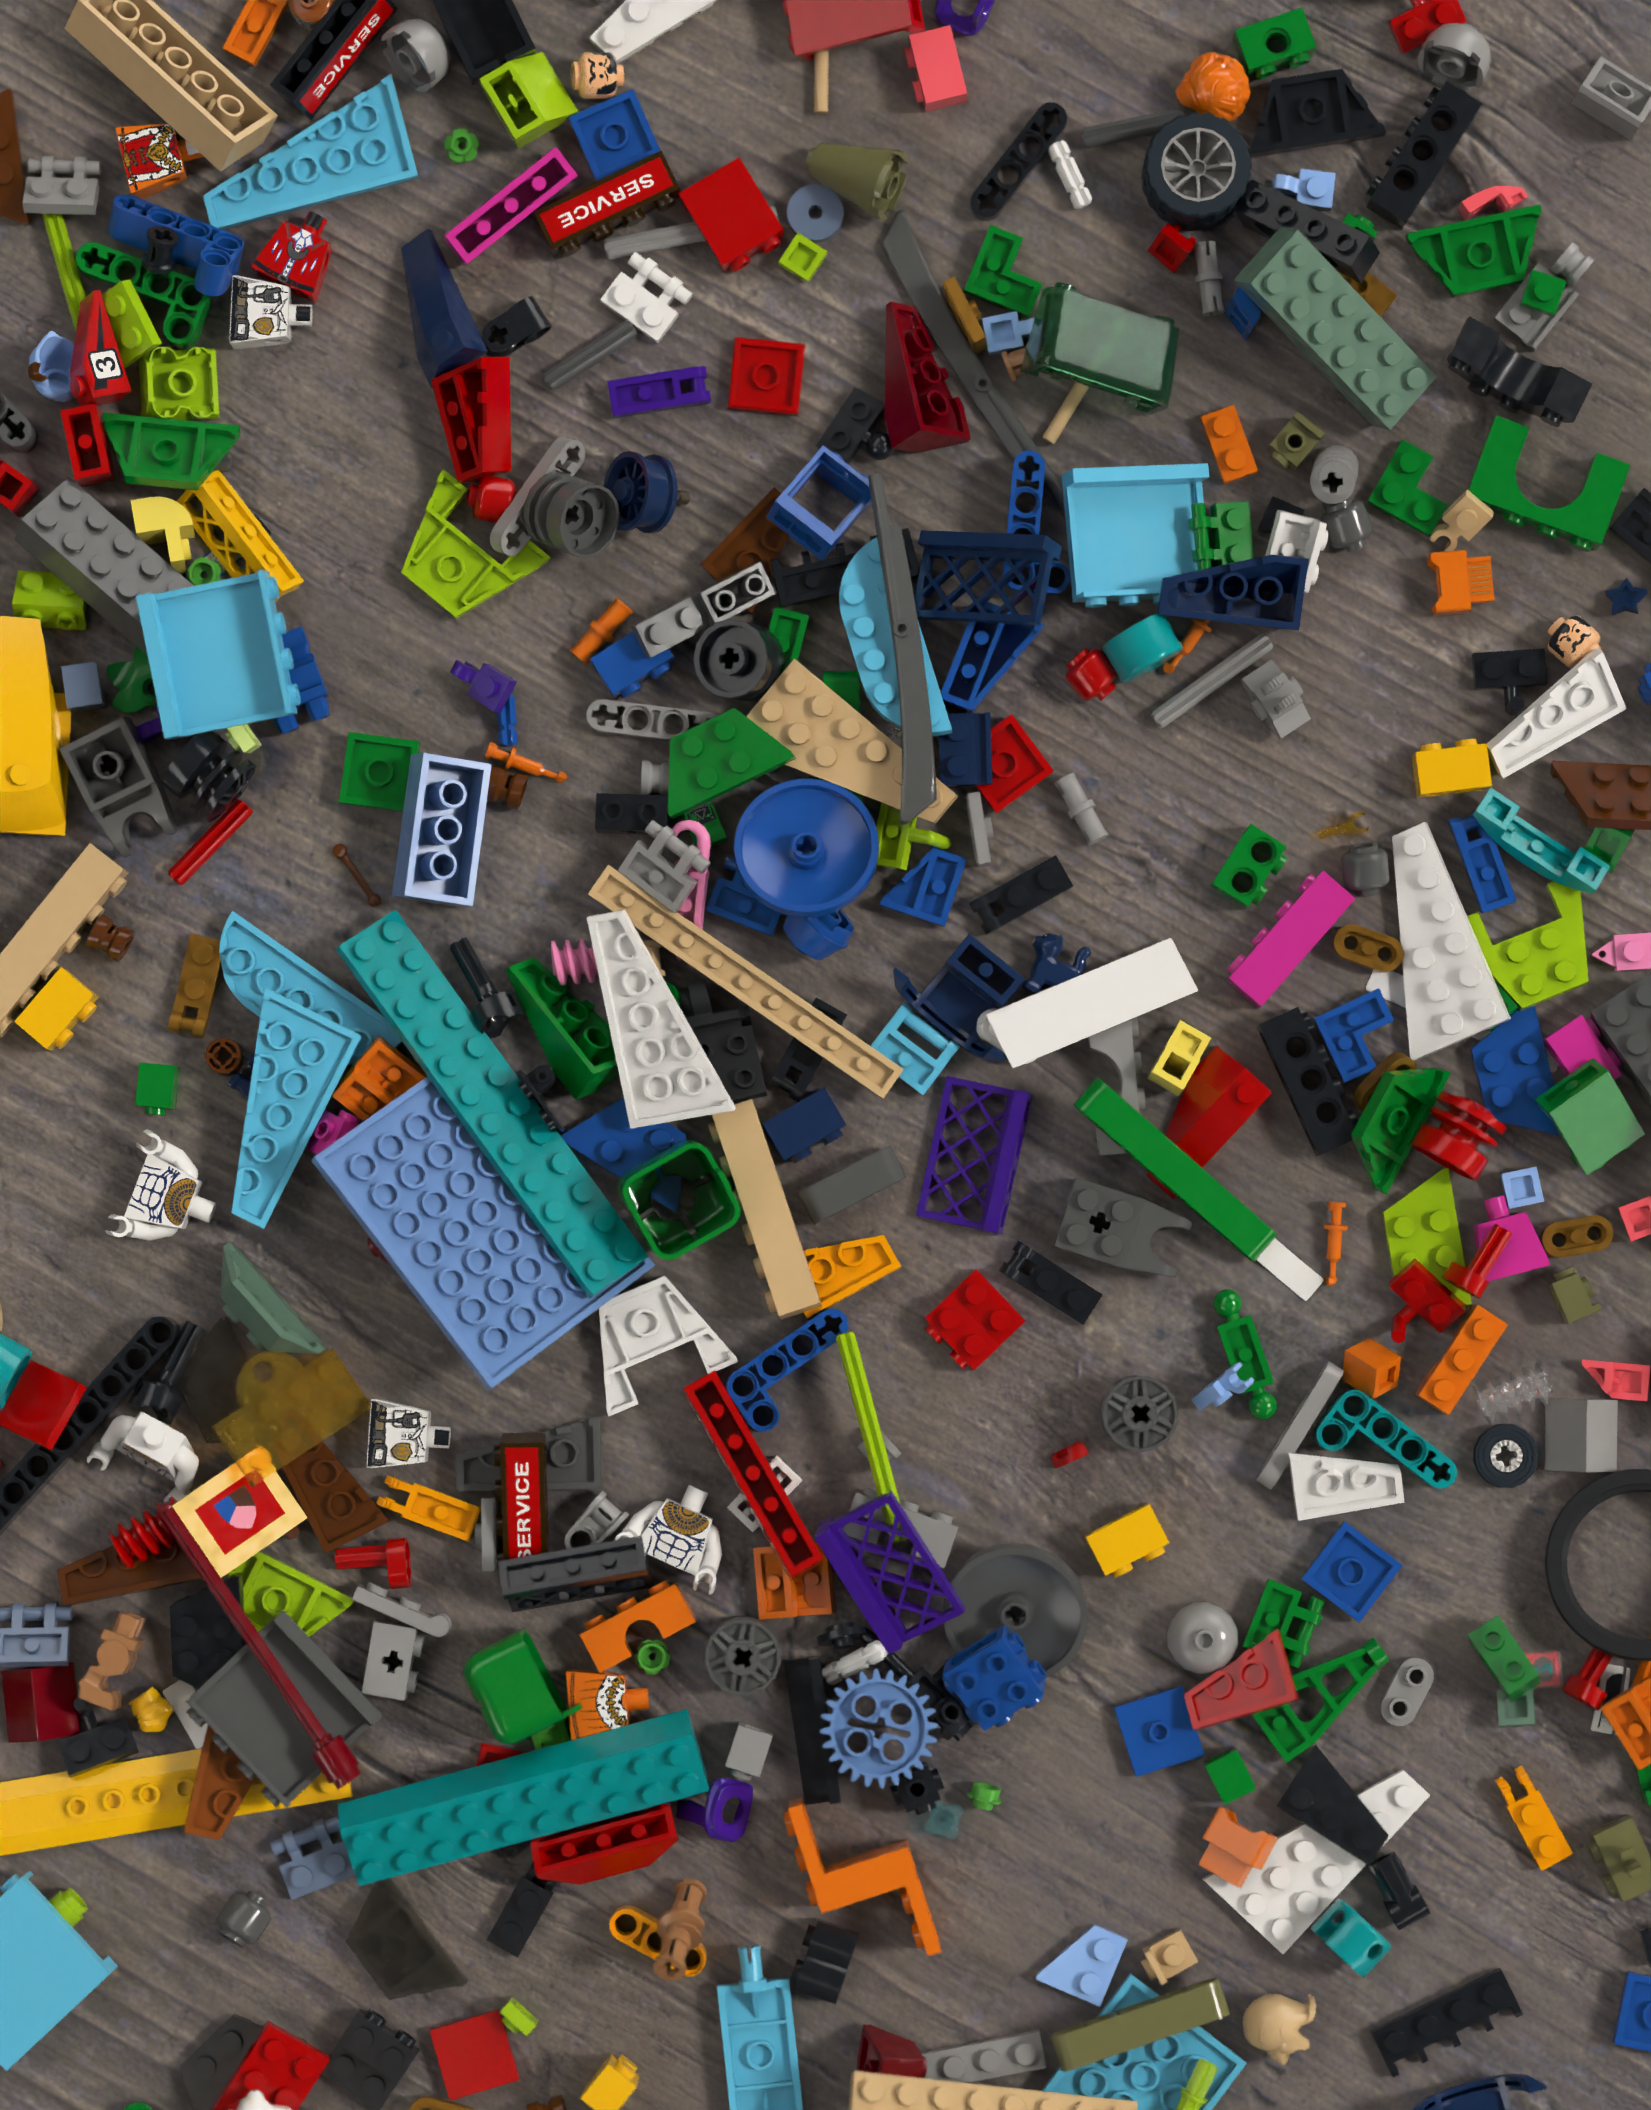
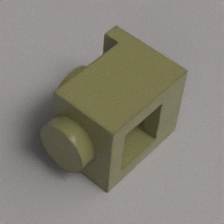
M1297 411L1270 443L1267 449L1272 453L1270 459L1281 469L1287 470L1289 467L1295 472L1322 440L1325 433ZM1290 437H1297L1301 441V446L1292 448L1288 443V439Z
M1573 1266L1554 1273L1555 1281L1547 1284L1564 1324L1572 1323L1602 1310L1599 1303H1591L1589 1298L1594 1296L1591 1285L1586 1277L1580 1278L1579 1273L1575 1272Z

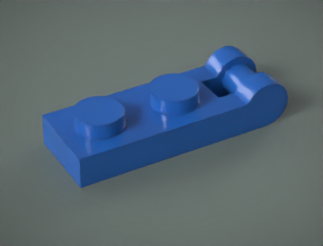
M1474 810L1471 812V816L1462 819L1457 816L1449 819L1448 825L1456 842L1480 912L1483 914L1515 903L1517 900L1497 844L1478 823L1473 815L1476 811ZM1477 829L1480 838L1469 842L1466 832Z

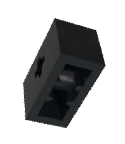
M596 793L595 830L597 833L649 835L645 832V829L652 820L663 828L665 826L669 827L668 796Z

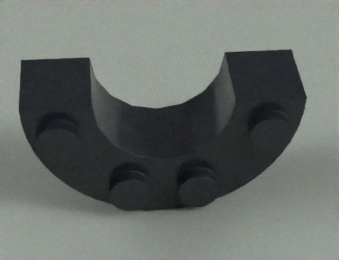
M1470 316L1466 319L1447 357V361L1449 363L1448 368L1470 383L1468 386L1470 391L1483 397L1490 395L1500 400L1498 405L1506 411L1517 414L1519 410L1540 417L1541 420L1555 427H1559L1561 422L1572 423L1575 421L1592 383L1563 367L1544 365L1519 354L1501 341L1500 333Z

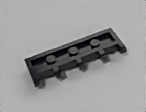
M909 528L902 529L910 576L911 579L918 578L919 567ZM877 535L870 536V541L876 538ZM838 543L835 546L837 557L811 563L809 551L807 550L801 552L803 565L780 570V563L777 557L770 559L780 607L785 608L838 596L843 574L856 553L846 555L843 543Z
M1498 1968L1370 2030L1394 2078L1399 2075V2070L1394 2062L1417 2052L1423 2064L1429 2061L1423 2048L1448 2036L1454 2048L1461 2045L1456 2032L1479 2021H1482L1486 2031L1489 2032L1494 2029L1489 2016L1510 2006L1516 2018L1522 2016L1523 2013L1502 1969Z

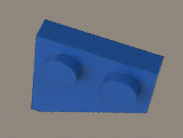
M933 847L881 899L879 906L945 927L967 858Z

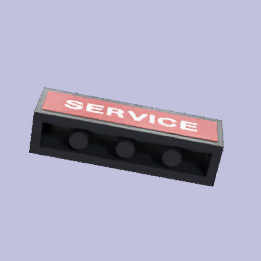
M335 0L270 86L286 103L312 120L398 8L391 0Z

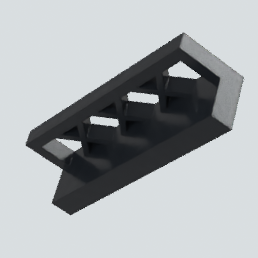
M820 1655L785 1660L784 1666L805 1805L830 1802V1804L841 1803L836 1762L828 1761L834 1753V1749L822 1748V1745L830 1740V1735L819 1733V1730L829 1727L830 1723L820 1718L821 1714H828Z

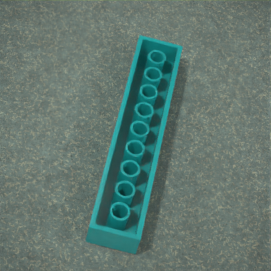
M688 1709L340 1803L338 1804L339 1831L358 1884L362 1886L710 1790L705 1764Z

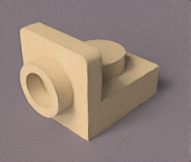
M1180 1928L1143 1948L1142 1950L1146 1958L1140 1961L1150 1980L1158 1978L1161 1985L1167 1983V1979L1198 1963Z

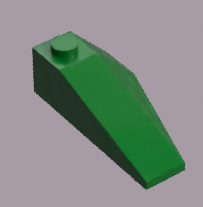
M534 957L507 968L506 973L555 1075L575 1100L601 1090L619 1076L609 1024L593 1012L595 1006L587 999L583 1003L567 991V984L560 985L557 976H554L553 972Z

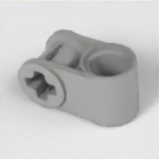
M602 1491L565 1536L566 1549L573 1548L571 1537L580 1530L587 1532L591 1536V1545L602 1543L613 1534L630 1514L626 1511L621 1512L606 1498L607 1493ZM599 1508L603 1509L612 1518V1521L606 1518L599 1511Z

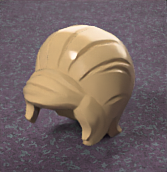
M1267 1994L1254 2000L1245 2010L1243 2017V2029L1247 2041L1253 2047L1266 2051L1271 2059L1277 2061L1278 2064L1285 2065L1291 2053L1297 2050H1306L1310 2047L1309 2040L1301 2035L1298 2030L1301 2026L1311 2022L1315 2016L1316 2001L1314 1997L1308 1994L1307 2002L1304 2003L1281 1994Z

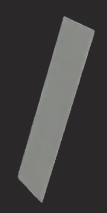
M1169 938L988 1013L986 1017L1011 1067L1015 1068L1198 991V988L1172 938Z

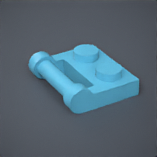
M904 1002L872 1043L871 1047L903 1068L904 1070L899 1078L923 1096L960 1046L912 1012L913 1007ZM902 1022L942 1052L937 1060L897 1031Z

